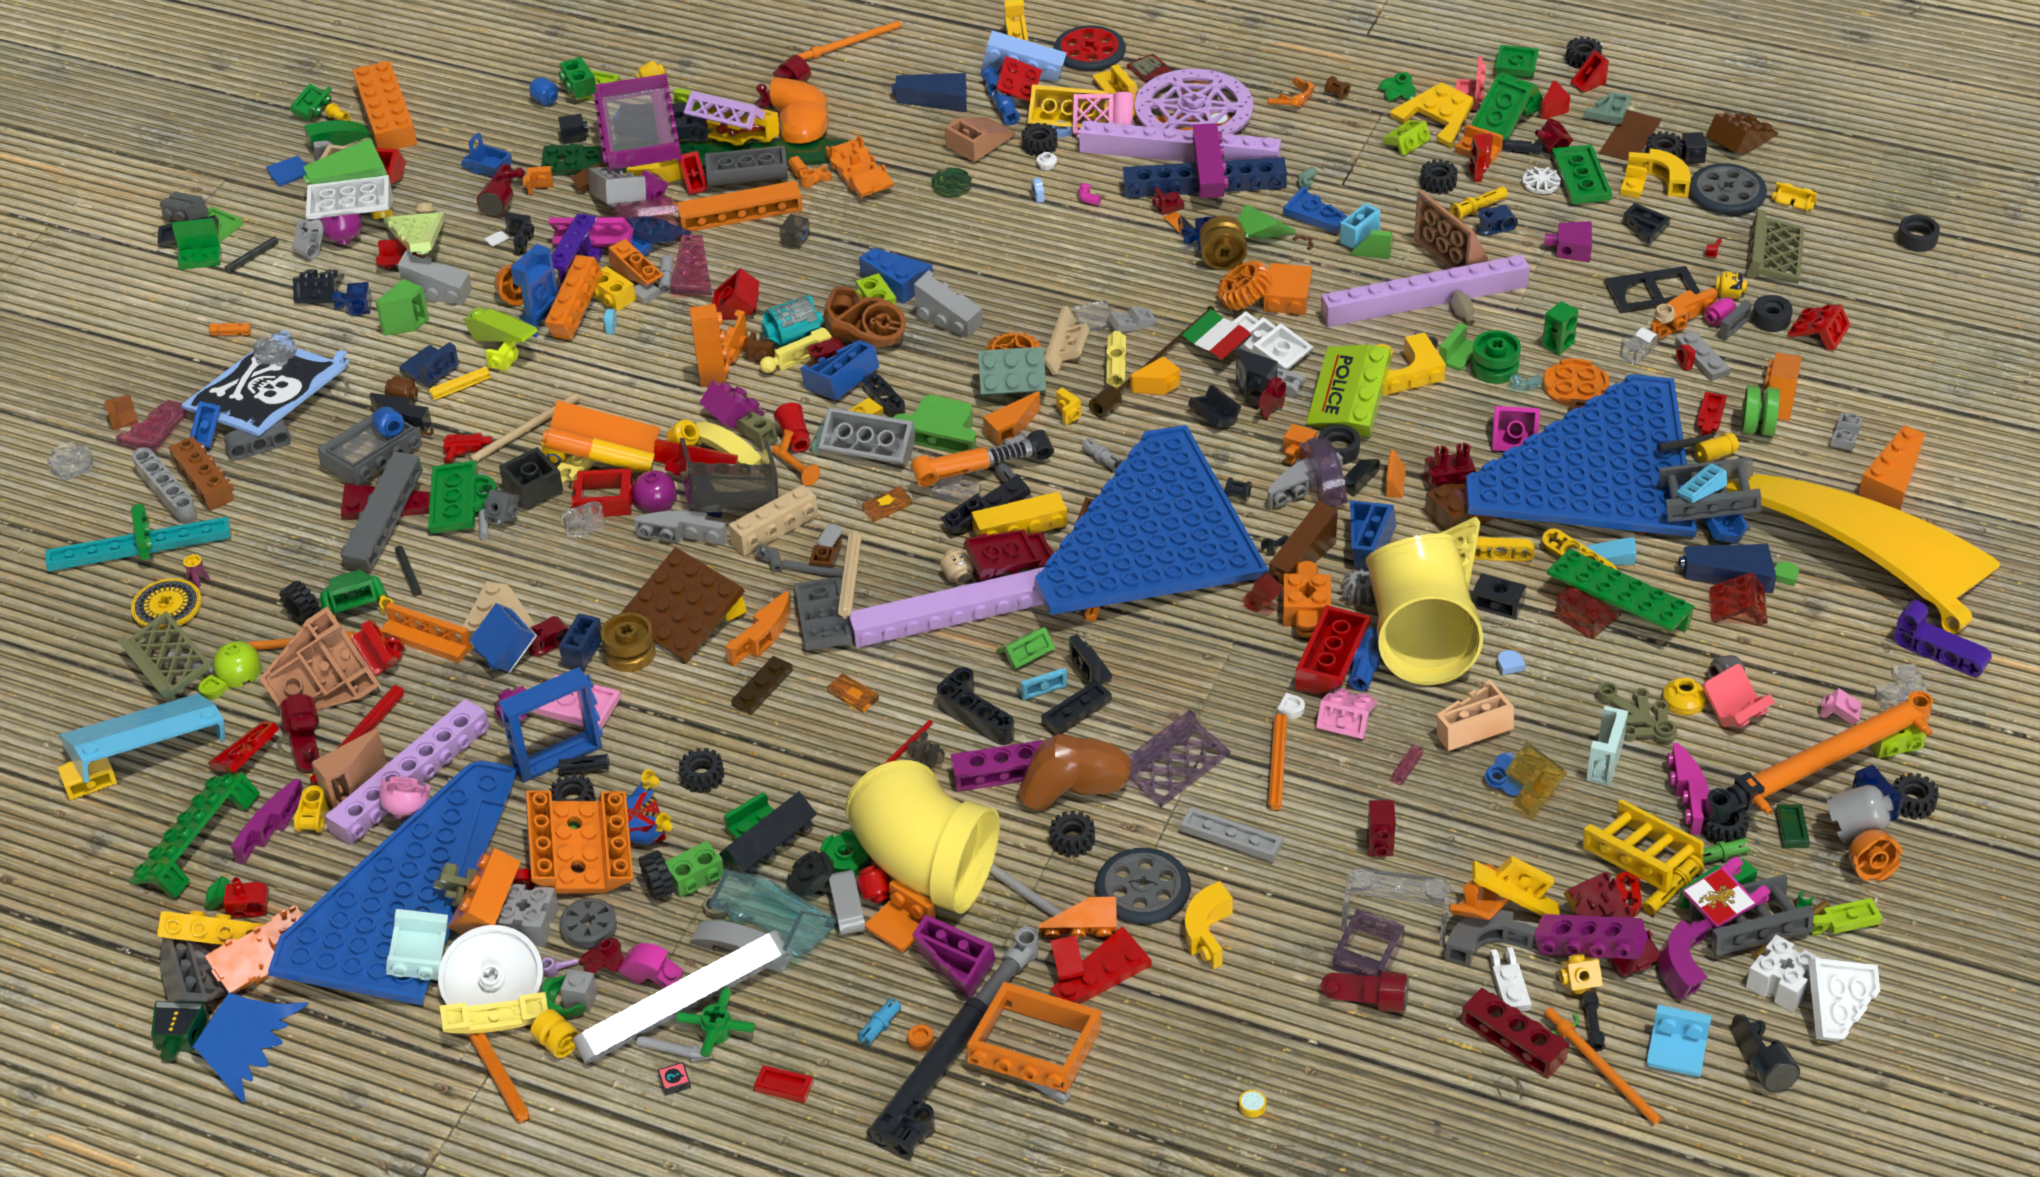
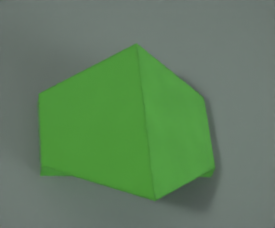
M1371 230L1370 235L1348 255L1390 260L1394 236L1392 232Z

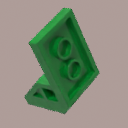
M1501 72L1494 79L1471 125L1502 135L1504 142V139H1509L1521 114L1528 116L1541 109L1543 97L1538 86Z

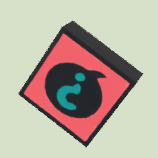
M683 1062L658 1069V1075L665 1095L691 1088Z

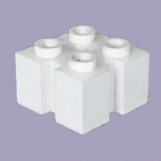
M1775 935L1767 945L1764 956L1760 954L1750 967L1746 988L1763 997L1770 994L1775 997L1774 1003L1794 1012L1802 1002L1805 991L1809 992L1811 990L1808 960L1820 957L1805 949L1799 953L1794 950L1795 944Z

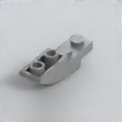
M1335 453L1319 460L1315 455H1312L1294 464L1282 473L1269 488L1267 508L1271 510L1308 495L1309 487L1341 475L1343 457L1339 453Z
M663 511L637 516L634 519L636 535L639 537L677 544L680 543L682 538L725 545L728 540L726 523L708 520L707 513Z

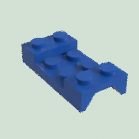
M539 244L534 245L511 266L513 283L521 287L525 312L520 316V319L536 328L544 318H547L558 294L551 250ZM538 332L532 335L535 338L539 336Z

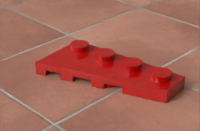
M1122 926L1082 961L1084 976L1057 982L1050 989V995L1082 1004L1151 967L1152 959Z

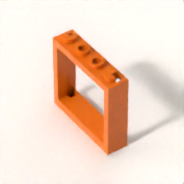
M1003 982L967 1043V1063L1067 1093L1101 1031L1102 1010ZM1004 1009L1082 1033L1064 1066L985 1043Z

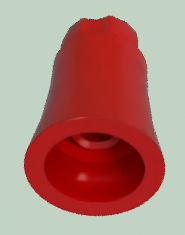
M795 402L779 406L774 412L773 417L783 435L784 430L794 432L789 444L791 450L797 453L807 450L810 447V434L805 423L802 406Z

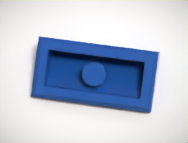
M199 401L190 437L193 436L205 448H211L221 406Z

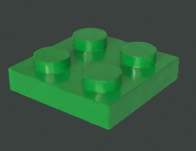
M1500 44L1494 73L1500 74L1503 72L1523 78H1534L1539 49Z

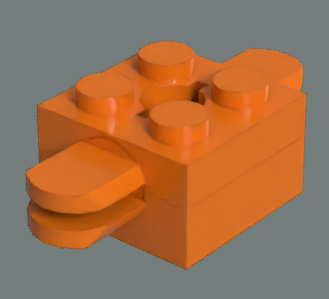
M1303 561L1298 563L1296 574L1284 573L1283 627H1296L1298 635L1311 637L1325 605L1331 606V574H1318L1316 563Z

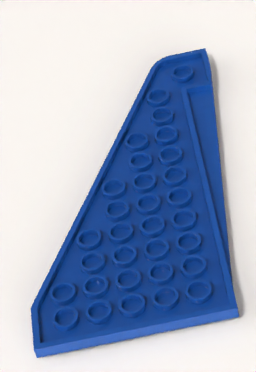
M476 761L465 766L431 797L422 808L418 809L279 936L268 968V976L423 1006L431 980L396 977L386 974L387 956H389L396 909L448 915L449 925L457 907L451 905V898L444 897V890L433 888L434 880L440 875L441 869L446 863L456 864L458 866L457 876L463 878L467 869H478L476 866L480 856L486 852L511 794L517 774V767L487 761ZM447 928L444 948L452 932L449 928Z

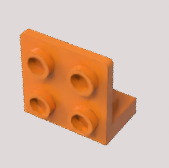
M894 878L889 883L891 900L865 923V929L898 951L904 952L914 943L912 934L925 914L936 919L935 904L928 897Z

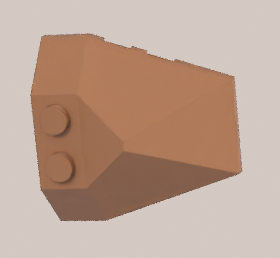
M328 606L305 621L301 629L260 677V681L278 707L289 696L305 694L315 700L317 710L361 699L381 686Z

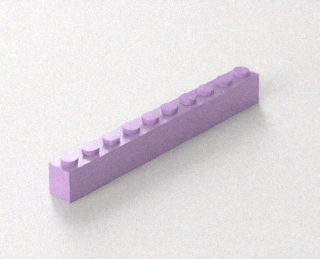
M1095 121L1082 122L1079 132L1080 152L1195 163L1193 130ZM1222 134L1223 141L1220 146H1224V158H1222V161L1281 157V139Z
M1517 255L1321 294V316L1326 326L1331 327L1451 303V296L1456 291L1468 294L1471 299L1528 287L1530 267L1523 255Z
M1044 567L852 611L851 616H848V621L856 648L1043 605V600L1034 583L1035 576Z

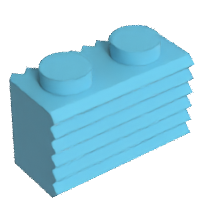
M1363 203L1361 207H1358L1356 211H1353L1351 215L1343 219L1340 224V243L1355 249L1370 235L1371 230L1378 231L1381 229L1379 227L1381 222L1380 209Z

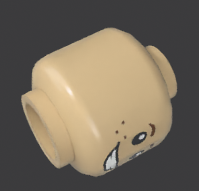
M951 549L947 551L940 563L942 571L951 583L963 584L972 577L974 565L964 550Z

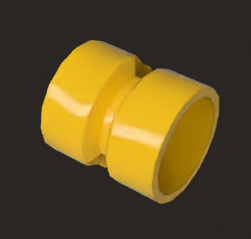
M554 1009L546 1010L534 1020L531 1026V1035L555 1057L564 1058L576 1048L572 1040L580 1032L569 1022H566V1019Z

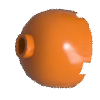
M509 263L503 266L496 274L494 281L495 290L499 297L508 304L523 305L521 287L513 283L511 266L514 263Z
M1871 829L1860 833L1851 842L1849 861L1857 875L1865 881H1869V879L1881 881L1891 876L1901 864L1899 861L1900 853L1903 855V850L1897 840L1885 831Z

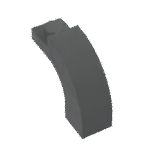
M1499 910L1490 920L1466 917L1454 927L1448 938L1445 960L1470 967L1478 949L1490 943H1505L1532 951L1535 944L1534 933L1537 927L1514 921V912Z

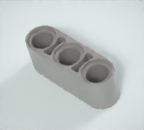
M853 870L832 873L828 881L839 934L845 935L865 931V922Z

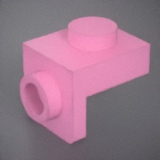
M1838 688L1832 694H1827L1822 699L1820 716L1825 719L1832 713H1835L1854 725L1859 721L1862 703Z

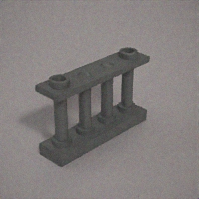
M1752 457L1659 468L1660 487H1669L1671 499L1666 500L1667 522L1761 512L1760 489H1750L1748 477H1753ZM1711 463L1726 470L1727 480L1738 478L1741 491L1727 492L1726 487L1718 490L1717 494H1710L1694 503L1677 496L1676 493L1679 489L1678 485L1686 484Z
M1786 874L1743 884L1741 886L1750 895L1759 887L1767 886L1771 891L1768 895V901L1776 900L1785 912L1772 915L1764 904L1757 905L1753 908L1761 918L1747 921L1745 916L1741 914L1734 919L1737 924L1721 926L1717 929L1713 927L1712 951L1718 956L1770 943L1775 935L1785 939L1812 932L1814 911L1809 905L1795 909L1786 897L1788 878ZM1690 902V920L1692 921L1700 918L1706 919V917Z

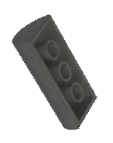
M785 146L705 154L708 187L788 179Z

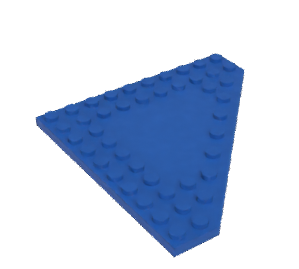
M1630 374L1625 377L1623 382L1615 383L1605 389L1602 395H1596L1586 401L1581 408L1578 409L1576 407L1565 414L1564 418L1560 421L1556 420L1547 425L1541 433H1535L1526 438L1520 446L1510 448L1499 459L1489 461L1478 472L1468 474L1465 479L1467 514L1695 537L1697 533L1696 519L1667 522L1666 500L1671 499L1669 487H1660L1659 468L1687 465L1685 448L1661 453L1656 449L1657 444L1683 439L1674 378Z
M1182 425L1144 432L1140 442L1135 444L1128 453V458L1125 462L1122 461L1116 469L1115 475L1101 489L1100 495L1094 498L1088 506L1087 512L1074 525L1072 532L1067 534L1060 543L1057 552L1051 555L1045 563L1044 569L1035 576L1034 584L1049 615L1265 578L1268 577L1269 569L1188 426Z

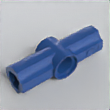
M1370 627L1366 630L1353 659V669L1349 678V685L1356 691L1363 692L1365 689H1369L1374 671L1377 672L1381 655L1378 645L1377 627Z

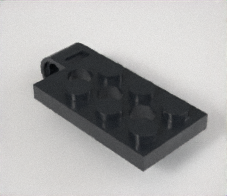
M672 103L678 140L704 141L708 132L707 120L684 114L687 103ZM653 105L620 106L617 124L618 136L658 134Z

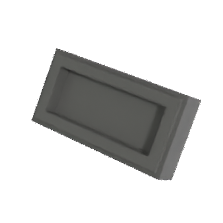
M1743 301L1721 321L1718 338L1724 341L1727 340L1750 319L1751 302Z

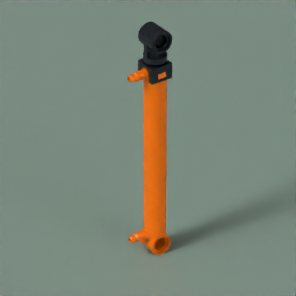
M1924 691L1911 692L1906 701L1761 772L1754 775L1747 772L1735 778L1734 785L1729 786L1727 789H1712L1707 795L1706 818L1713 823L1721 824L1728 821L1731 813L1745 808L1749 811L1756 807L1769 815L1773 809L1764 799L1765 797L1911 725H1915L1927 736L1931 735L1932 729L1927 722L1930 718L1933 698Z

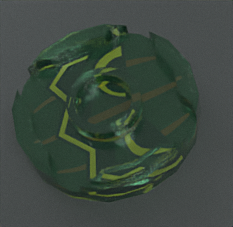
M950 167L946 168V171L941 172L940 170L932 176L931 184L933 191L937 195L955 198L966 194L971 189L972 179L967 171Z

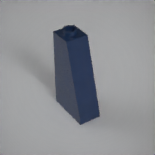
M966 73L896 75V83H892V95H896V101L900 104L967 112Z
M1768 544L1685 546L1683 556H1679V570H1683L1685 580L1774 593L1777 576Z

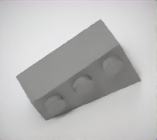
M609 167L588 168L589 192L602 200V202L608 204V206H619L623 202L646 201L645 176L634 177V173L623 175V170L612 168L613 171H610Z
M408 249L405 251L398 263L401 280L405 279L423 287L425 300L464 305L472 290L469 273L447 264H443V266L431 262V258L426 256L423 259L412 255L413 252H410Z
M928 270L914 283L916 316L969 338L983 325L982 308L963 294L957 295L949 289L950 285L944 282L942 284L933 277L934 273Z

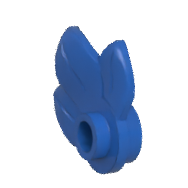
M1506 752L1496 757L1494 765L1486 770L1484 778L1490 787L1501 789L1505 794L1512 797H1521L1528 793L1524 783L1528 781L1533 770L1527 766L1515 764L1513 753ZM1493 776H1498L1501 780H1496Z

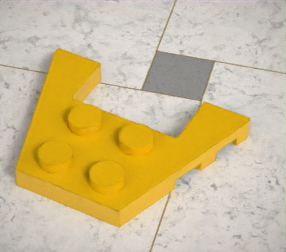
M1441 82L1391 110L1390 117L1404 124L1416 112H1420L1446 125L1437 135V141L1452 148L1455 144L1456 136L1461 131L1462 123L1466 121L1474 101L1473 97Z

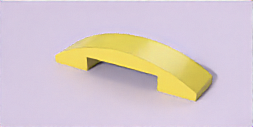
M709 422L696 423L700 432L696 445L700 446L702 443H705L720 452L738 455L737 467L747 473L762 462V457L747 442L733 432Z
M542 992L519 995L518 1000L474 1006H467L466 1002L440 1005L439 1009L443 1032L469 1034L502 1031L533 1024L534 1020L542 1012L548 1010L546 994Z

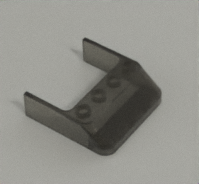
M680 438L677 462L688 506L691 509L700 512L751 513L779 498L777 469L768 440L763 441L761 465H749L746 463L704 464L702 462L694 463L690 460L685 438Z

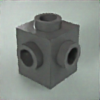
M489 490L488 498L484 504V516L492 518L491 522L505 525V521L514 522L519 510L518 501L520 495L501 490Z

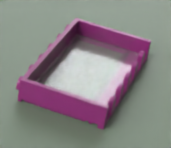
M667 74L596 84L597 92L593 93L600 141L604 164L608 163L610 171H613L612 168H627L665 162L666 160L672 161V159L682 160Z

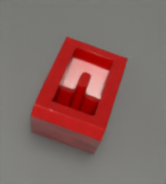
M1594 50L1570 82L1584 93L1606 84L1609 60Z
M1552 81L1542 101L1540 119H1548L1569 113L1571 96L1557 81Z
M698 151L681 155L682 160L679 161L680 176L688 195L708 191Z
M1076 935L1052 940L1051 946L1059 981L1084 976L1085 973Z

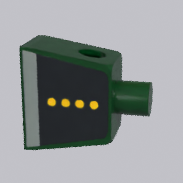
M155 1002L151 1037L156 1049L161 1051L160 1057L163 1060L174 1061L177 1052H191L195 1049L192 1046L210 1020L204 1003Z

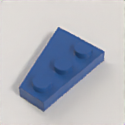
M1304 186L1283 207L1284 215L1334 233L1340 231L1341 221L1347 217V215L1331 204L1326 205L1321 202V198L1315 194L1313 196L1308 193V189Z

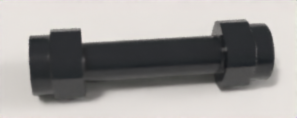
M1586 991L1581 995L1582 1009L1587 1013L1589 1026L1587 1042L1596 1052H1599L1605 1048V1036L1600 1031L1597 1014L1599 999L1596 992Z

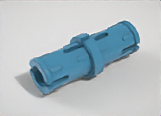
M888 998L880 1010L874 1012L870 1016V1021L858 1032L857 1038L859 1041L864 1043L867 1039L865 1045L870 1046L881 1031L887 1030L889 1022L902 1009L901 1004L897 1000L894 1001V998Z

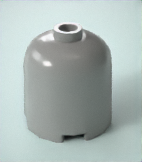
M1864 785L1828 796L1829 813L1832 822L1838 821L1842 831L1837 832L1844 844L1852 842L1857 835L1871 829L1882 831L1890 822V811L1893 810L1892 801L1888 795L1884 796L1875 786Z

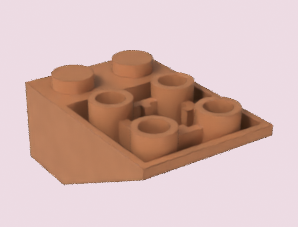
M988 117L958 118L945 127L946 147L973 162H976L1016 135L1014 131Z
M377 728L312 761L318 786L322 788L326 801L332 809L387 764Z

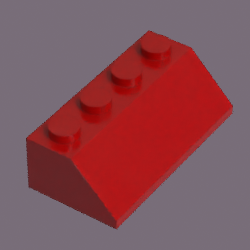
M1325 605L1296 668L1295 689L1319 695L1342 685L1371 621V616Z

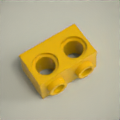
M607 266L601 269L603 274L592 295L593 298H597L607 307L616 309L617 312L636 300L634 284Z

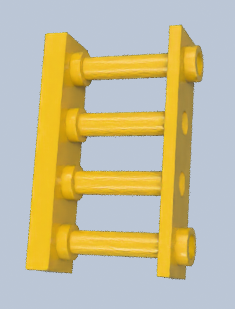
M1622 799L1618 801L1617 819L1606 828L1601 830L1592 824L1584 828V849L1665 892L1672 888L1673 869L1691 854L1697 856L1703 862L1704 842ZM1624 825L1636 830L1623 841L1612 836ZM1645 836L1656 841L1644 852L1633 847ZM1665 847H1669L1677 852L1665 863L1654 858Z

